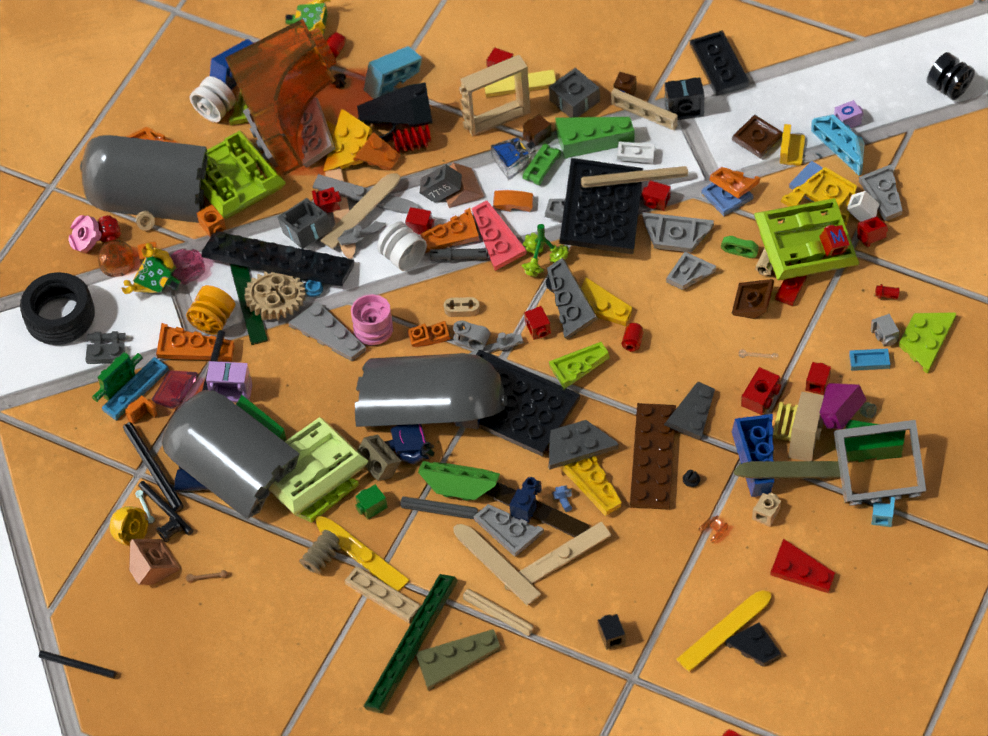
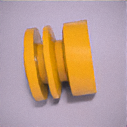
M209 285L202 286L195 301L186 313L187 320L196 329L210 335H217L218 330L223 329L227 319L236 306L235 301L220 288Z

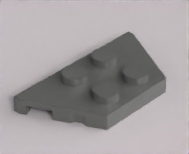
M587 420L553 429L550 431L548 468L551 470L616 450L619 444Z

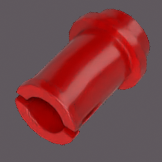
M883 284L876 285L875 296L879 299L884 297L898 300L900 288L883 286Z

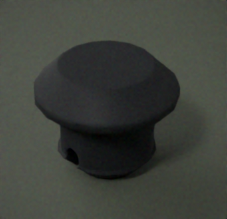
M335 74L331 78V83L339 89L341 86L342 88L345 87V74Z
M688 470L683 476V483L688 487H695L700 482V476L696 471Z

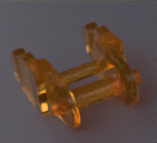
M716 515L712 517V520L708 519L698 531L701 533L703 529L711 527L717 532L710 540L714 543L715 539L718 540L723 536V531L728 529V523L723 524L719 520V516ZM717 523L720 528L717 529L713 524Z

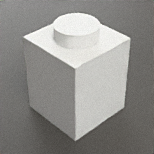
M866 191L851 196L847 210L857 220L862 222L876 217L880 204Z

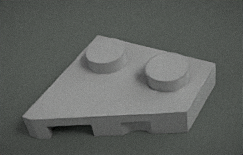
M684 252L667 276L666 283L684 290L715 273L716 266Z

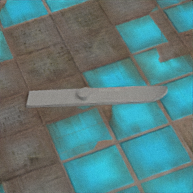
M319 174L313 184V188L318 190L334 187L336 191L340 192L341 196L360 201L371 190ZM389 194L377 205L381 208L405 214L409 212L410 207L419 208V205L410 200Z

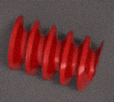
M428 125L425 126V130L418 126L417 132L414 127H411L410 133L407 128H404L403 134L399 129L396 135L393 133L395 149L398 153L400 152V147L406 152L408 146L411 150H414L415 145H417L418 149H421L423 143L428 148L429 142H431Z

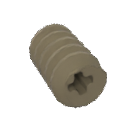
M324 530L322 535L317 538V541L312 544V547L307 550L308 553H305L303 559L299 560L302 566L313 573L321 574L322 571L319 567L325 569L326 564L324 561L328 563L331 561L328 555L335 557L336 553L333 549L337 551L341 549L338 544L340 542L338 537L331 531Z

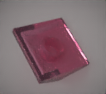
M169 370L151 400L170 409L179 406L199 374L197 372Z

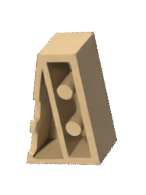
M801 392L792 427L788 458L812 461L816 440L820 439L823 419L819 412L824 395Z

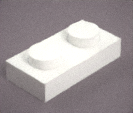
M619 142L617 160L653 163L655 144Z

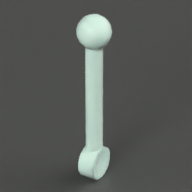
M137 490L135 495L141 501L148 517V523H154L155 518L151 516L143 499V491Z

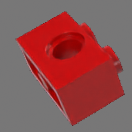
M759 367L742 394L741 406L762 415L765 409L768 410L771 407L774 394L778 395L781 389V384H779L780 376Z

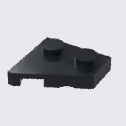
M760 623L745 629L725 641L727 647L731 648L732 646L739 650L741 655L753 659L763 667L781 658L780 651Z

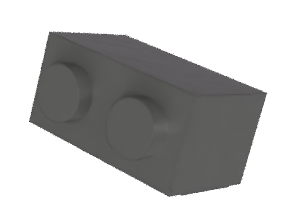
M445 164L421 178L419 193L436 203L461 189L462 174Z

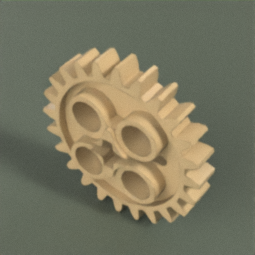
M264 271L263 276L257 274V279L251 278L252 283H247V288H245L247 307H250V311H255L256 316L261 313L262 318L269 314V320L273 316H276L277 320H279L280 315L287 318V313L294 315L293 310L299 311V306H303V301L306 300L304 283L300 282V278L274 272L268 274Z

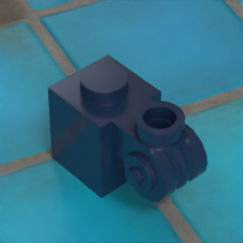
M528 477L522 483V489H517L509 504L510 516L519 520L523 519L529 523L537 508L536 495L542 491L541 481L536 480L534 477Z

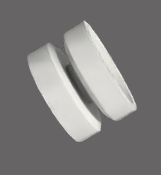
M211 76L206 77L200 83V86L190 94V101L200 115L212 122H219L236 103L231 89L221 80Z

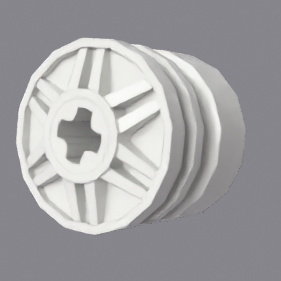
M402 221L390 225L380 236L377 243L378 252L401 271H408L418 264L427 248L426 241Z

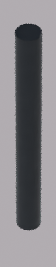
M218 330L210 361L218 362L225 331ZM206 374V377H205V381H204V385H203L202 391H203V390H208L207 383H206L207 374Z
M145 481L139 483L138 487L169 517H173L187 535L193 533L194 530Z
M40 650L38 655L41 659L114 679L116 677V671L65 656Z

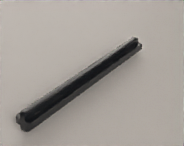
M128 422L124 424L123 428L172 509L175 512L182 510L183 503L133 423Z

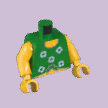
M147 243V250L142 249L145 259L133 279L135 283L131 284L130 280L123 282L125 286H129L121 288L125 294H130L132 291L161 293L166 286L176 290L181 283L180 280L172 276L177 267L174 265L169 253L156 247L153 248L151 243Z

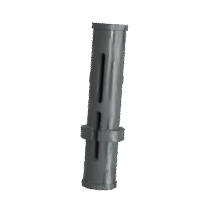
M447 247V249H430V261L486 260V248L451 249V247Z

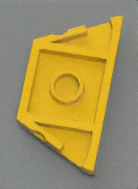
M341 109L332 138L336 149L328 153L323 169L324 172L337 168L342 170L350 165L363 163L361 160L358 162L354 161L353 158L369 138L372 130L345 110Z

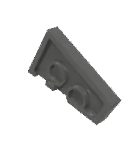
M697 382L664 425L699 440L703 434L715 389Z

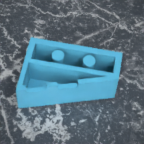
M407 46L369 62L364 91L373 99L380 97L387 91L392 92L396 84L399 82L403 84L420 71L422 57Z

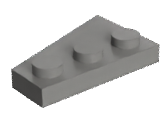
M892 164L859 177V183L863 189L880 204L878 211L885 222L902 215V206L896 188Z

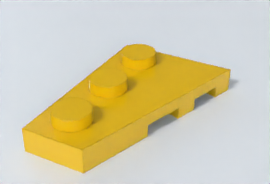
M586 277L581 289L597 317L626 326L632 313V307Z

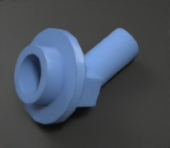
M567 485L555 487L556 491L552 492L554 499H559L565 512L571 511L572 507L567 497L572 496V490L567 489Z

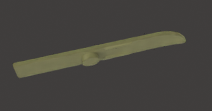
M751 461L739 465L734 470V475L754 479L841 478L838 461Z

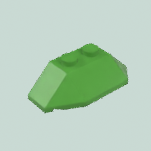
M428 461L422 462L418 472L436 494H441L444 497H459L463 500H476L496 486L500 478V473L486 469L440 462L430 463Z

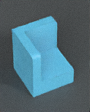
M891 497L890 504L874 503L871 525L892 526L895 497Z

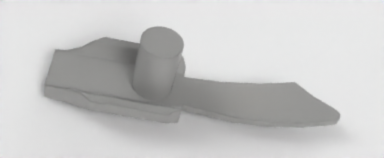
M375 221L364 229L356 225L354 228L343 231L337 240L341 246L363 240V236L379 231L386 223Z
M501 332L498 334L497 343L486 345L482 351L491 353L499 349L503 350L517 346L524 342L521 334L510 333L506 335ZM474 350L469 354L476 355L478 351Z

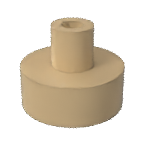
M142 211L137 215L136 223L141 230L146 231L154 226L155 219L149 211Z

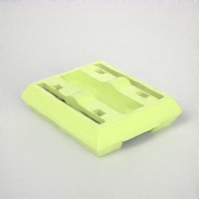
M319 417L285 441L300 453L296 467L285 475L279 483L275 481L268 490L294 515H299L361 471L367 465L368 460L327 421Z

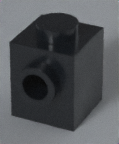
M618 614L605 615L598 619V630L606 650L626 644L625 632Z

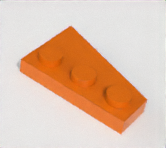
M468 208L464 210L465 213L458 217L456 215L451 217L447 223L439 224L422 233L421 237L427 243L425 253L430 252V249H445L479 241L471 209Z

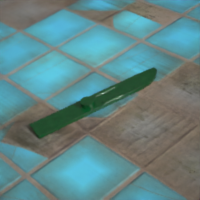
M230 263L251 346L267 342L268 339L261 314L256 316L255 311H250V307L246 305L245 288H247V283H252L248 268Z

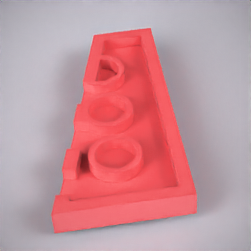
M487 200L472 208L473 217L495 271L526 255L524 246Z

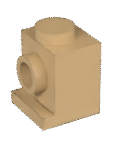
M763 493L753 508L752 519L771 527L781 509L779 497L773 493L768 495Z

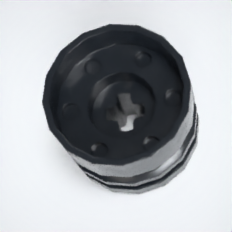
M945 52L931 67L927 76V83L936 90L942 89V93L951 100H956L969 87L975 70L965 62H960L959 58L950 52Z

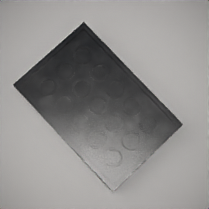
M571 158L559 244L633 254L642 182L583 188L581 179L587 176L642 171L643 168Z
M479 349L476 355L490 362L498 372L503 384L504 394L508 400L504 410L495 415L481 418L479 428L543 457L550 446V431L563 426L579 401L580 394L567 388L564 389L561 385Z

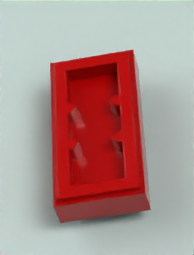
M807 275L784 279L775 296V300L793 306L807 279Z

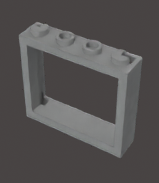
M916 420L842 429L834 432L844 503L850 502V506L862 504V500L868 499L870 503L881 502L883 497H889L890 500L891 497H895V500L902 499L901 495L909 494V498L921 496V492L926 491ZM909 430L918 486L852 495L844 438Z

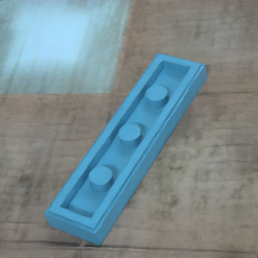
M154 357L102 406V410L117 421L125 413V409H127L130 403L135 402L141 395L143 396L169 371L168 366Z

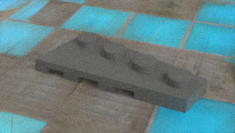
M561 258L549 266L547 271L552 290L555 294L560 322L563 325L564 338L568 340L596 321L598 317L567 262Z

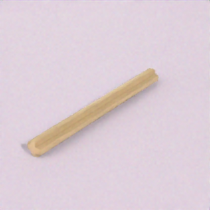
M687 166L587 176L582 177L581 184L583 188L687 177L688 168Z

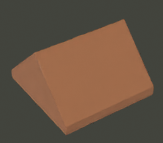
M453 162L450 167L462 174L461 189L445 197L448 207L452 208L484 198L472 168Z

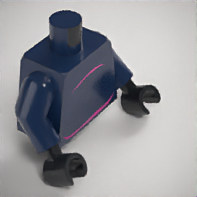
M422 424L396 425L391 429L392 440L384 441L392 451H395L396 456L401 461L413 465L422 460L429 459V457H433L435 454L431 450L434 448V445L425 440Z

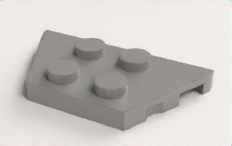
M643 212L644 224L656 249L692 253L714 226V220Z

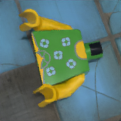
M314 0L305 5L297 6L296 15L286 14V25H294L296 35L306 40L312 38L323 40L328 15L325 1L330 2L331 0Z

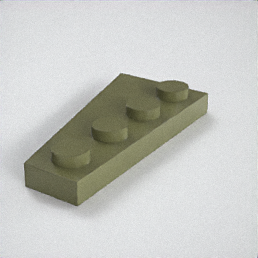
M492 629L417 652L416 657L427 690L433 689L440 682L450 679V676L457 672H463L471 664L478 663L498 652L500 645L496 633Z

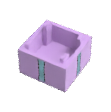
M209 361L206 378L208 390L216 391L234 403L238 402L241 395L250 401L252 380L248 363Z

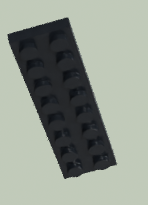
M218 231L212 234L201 251L202 258L341 287L354 267V260L346 257Z

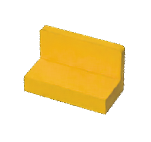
M784 124L780 164L801 166L805 135L791 134L790 124Z

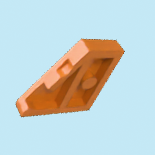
M373 132L354 156L353 160L357 162L361 160L368 162V165L390 170L401 155Z

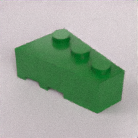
M849 420L845 429L880 424ZM906 430L844 438L847 462L857 460L858 462H864L866 459L874 458L877 460L901 458Z

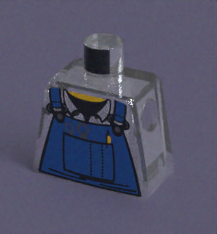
M517 137L491 145V156L508 180L525 170L531 163V154L537 151L533 141L524 145Z

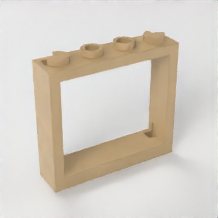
M520 54L460 79L461 87H459L462 95L460 101L463 106V110H461L464 117L463 126L465 130H469L472 137L530 113L528 67ZM514 75L516 100L474 117L472 92Z

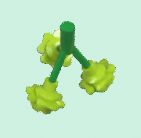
M543 224L537 225V235L532 232L530 235L525 236V241L523 242L526 252L533 253L534 257L531 258L530 262L524 263L521 266L525 269L527 275L533 277L544 272L538 264V254L543 251L545 243L552 252L549 255L551 257L550 262L555 263L561 258L566 260L568 257V246L561 244L557 247L552 245L545 237V226Z

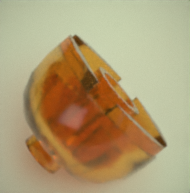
M111 240L103 244L98 252L100 270L109 277H114V275L125 276L131 272L135 266V256L132 248L121 240Z

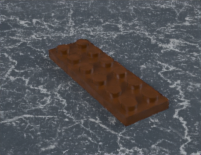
M637 403L630 508L670 510L675 430L664 424L675 411L676 405Z

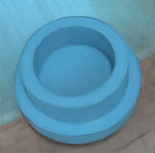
M308 280L305 284V292L310 297L319 296L323 292L321 282Z

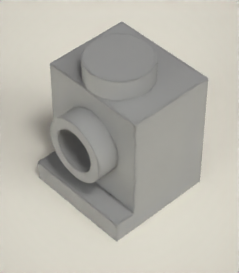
M890 314L872 320L870 331L875 333L876 339L881 341L884 347L892 346L898 342L899 330Z

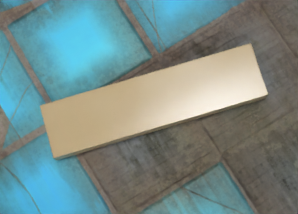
M615 88L611 92L612 105L671 130L677 128L676 114Z
M357 566L345 579L347 586L409 624L421 607V605Z

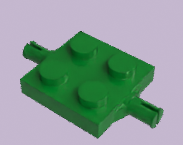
M125 352L116 357L113 363L97 377L100 388L92 396L93 400L98 402L104 396L109 401L135 376V367L143 357L137 353L130 359V356Z

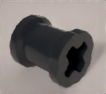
M170 517L169 521L161 528L157 527L156 531L167 543L169 538L176 532H181L182 528L173 517Z

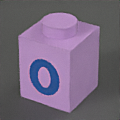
M854 100L837 106L834 109V115L850 128L862 123L863 110Z

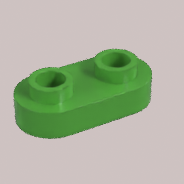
M735 236L724 237L721 243L723 251L742 257L755 258L759 251V247L754 241L739 239Z

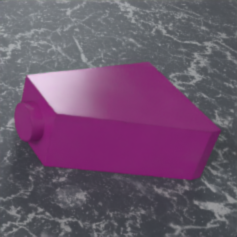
M829 383L827 385L819 412L826 428L843 429L866 402L867 399L860 385Z

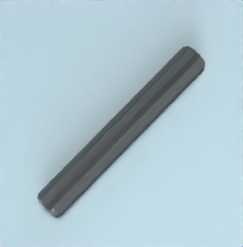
M405 496L401 498L400 502L401 507L406 509L474 519V516L478 513L476 507Z

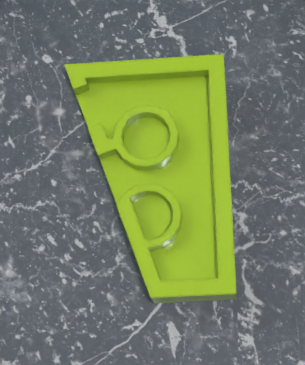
M599 342L549 361V366L562 387L566 389L610 357L603 343Z

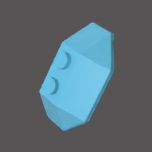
M834 114L812 119L811 132L860 176L863 168L864 140L857 136L848 125H845Z

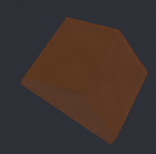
M774 280L739 283L732 315L755 319L766 313Z

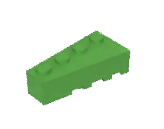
M630 117L555 118L556 133L564 159L618 148L619 142L635 143L634 128Z

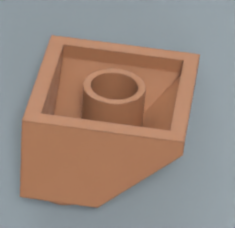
M132 539L130 541L129 570L138 585H154L180 569L162 539Z

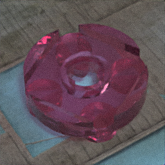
M186 248L179 249L170 256L177 267L172 276L180 280V284L186 285L198 279L205 272L204 259L201 253L195 249H192V251H186ZM185 263L187 265H190L189 267L183 268V264Z

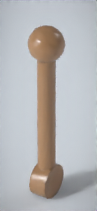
M222 570L220 573L204 574L194 576L193 574H188L186 576V579L189 583H192L194 580L220 576L222 578L227 577L228 572L226 570Z

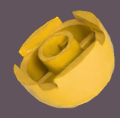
M132 506L117 509L109 525L112 537L117 542L126 546H130L132 539H144L149 525L148 520H145L146 512L141 508Z

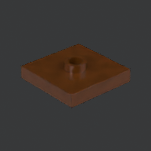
M754 114L732 136V141L761 158L783 137V132Z

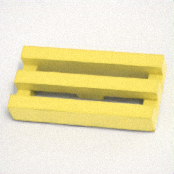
M780 402L773 430V438L791 441L792 427L798 405L794 407L789 403L783 405L784 403ZM782 410H786L781 434H777ZM791 411L793 412L789 435L786 436L785 432Z

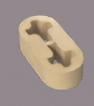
M473 297L449 298L444 302V312L449 317H471L477 315L480 310L479 301Z

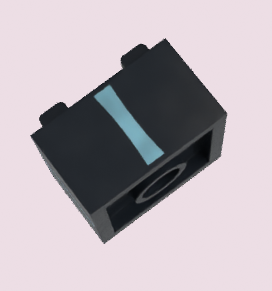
M701 77L665 82V109L676 114L677 120L704 117V90Z

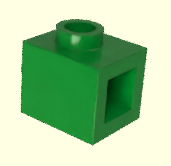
M376 484L368 489L361 490L355 496L357 511L360 515L364 514L367 519L388 508L386 497Z

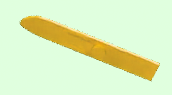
M323 516L315 518L316 525L321 534L324 530L334 533L340 541L338 544L341 550L383 583L399 592L409 582L408 578L337 523Z
M762 590L748 597L682 653L676 661L688 672L693 670L727 639L761 612L770 602L771 593Z

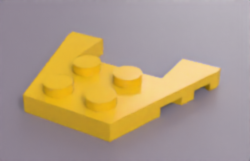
M824 167L807 179L801 186H797L788 195H784L781 198V203L788 207L799 205L805 196L814 202L835 198L845 226H847L850 214L847 207L851 196L855 194L857 185Z

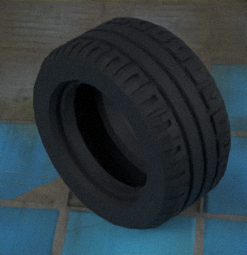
M49 273L35 279L25 289L20 300V311L28 332L33 338L45 344L61 345L75 341L87 332L95 317V307L89 288L84 281L69 273ZM69 298L76 302L75 308L70 314L62 318L51 320L39 315L41 308L53 299Z

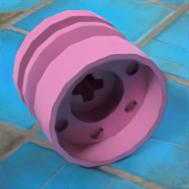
M370 294L358 298L353 303L351 317L356 338L367 345H379L387 341L393 332L391 309L387 299L380 295Z

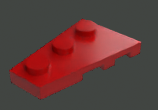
M783 538L770 575L829 594L835 572Z

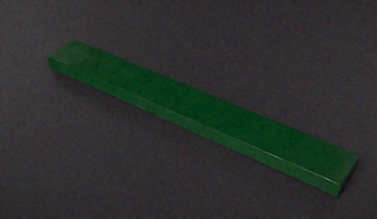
M439 574L366 700L364 704L366 710L383 713L457 584L458 580L455 576Z

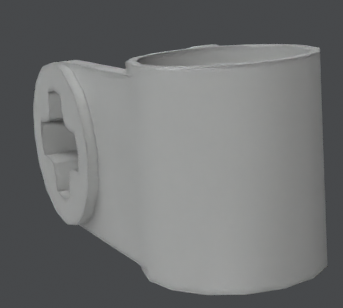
M457 321L453 325L455 332L453 336L454 343L476 351L484 349L491 335L486 327L466 321Z

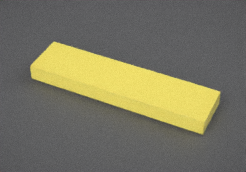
M554 70L528 73L529 91L548 89L550 85L556 82ZM514 76L484 87L486 98L514 94Z

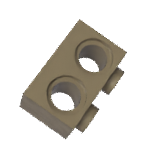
M379 435L364 437L357 450L368 460L365 467L377 481L392 478L401 462Z

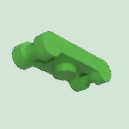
M544 143L524 171L522 178L527 181H534V184L540 186L554 162L559 159L561 150L557 148L552 149L550 145Z

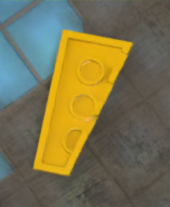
M596 456L560 466L562 471L605 516L621 507L622 502L612 484L606 479V474L597 463Z

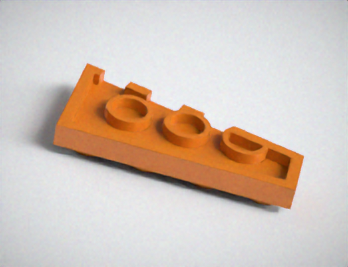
M161 323L156 352L157 358L210 360L216 336L211 335L208 337L200 332L194 331L192 333L184 331V328L168 327V324ZM223 340L218 360L232 361L234 341Z

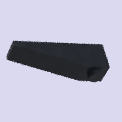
M426 82L407 85L357 106L359 120L365 123L381 124L382 122H391L393 125L403 123L413 127L433 124Z

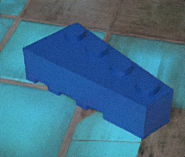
M773 414L736 418L734 420L731 432L741 464L751 461H774ZM746 478L751 497L762 496L763 493L767 495L771 493L774 478Z

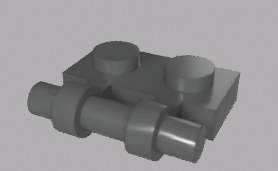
M112 331V333L95 332V334H88V341H95V344H87L85 360L87 364L113 363L114 359L126 350L125 343H119V340H126V333ZM112 340L111 344H102V341Z

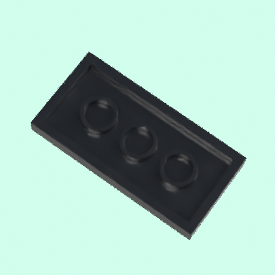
M723 30L690 40V47L715 96L749 86V80Z

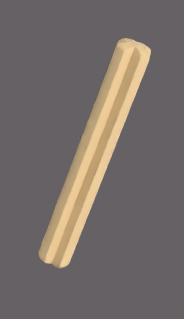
M470 589L464 592L463 599L526 636H530L533 632L534 626Z

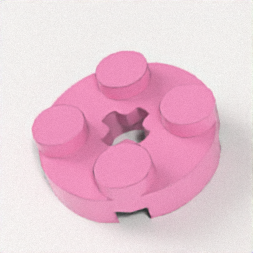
M78 216L71 225L73 231L72 235L69 234V243L75 250L87 253L93 248L96 241H99L101 238L98 222L94 217Z

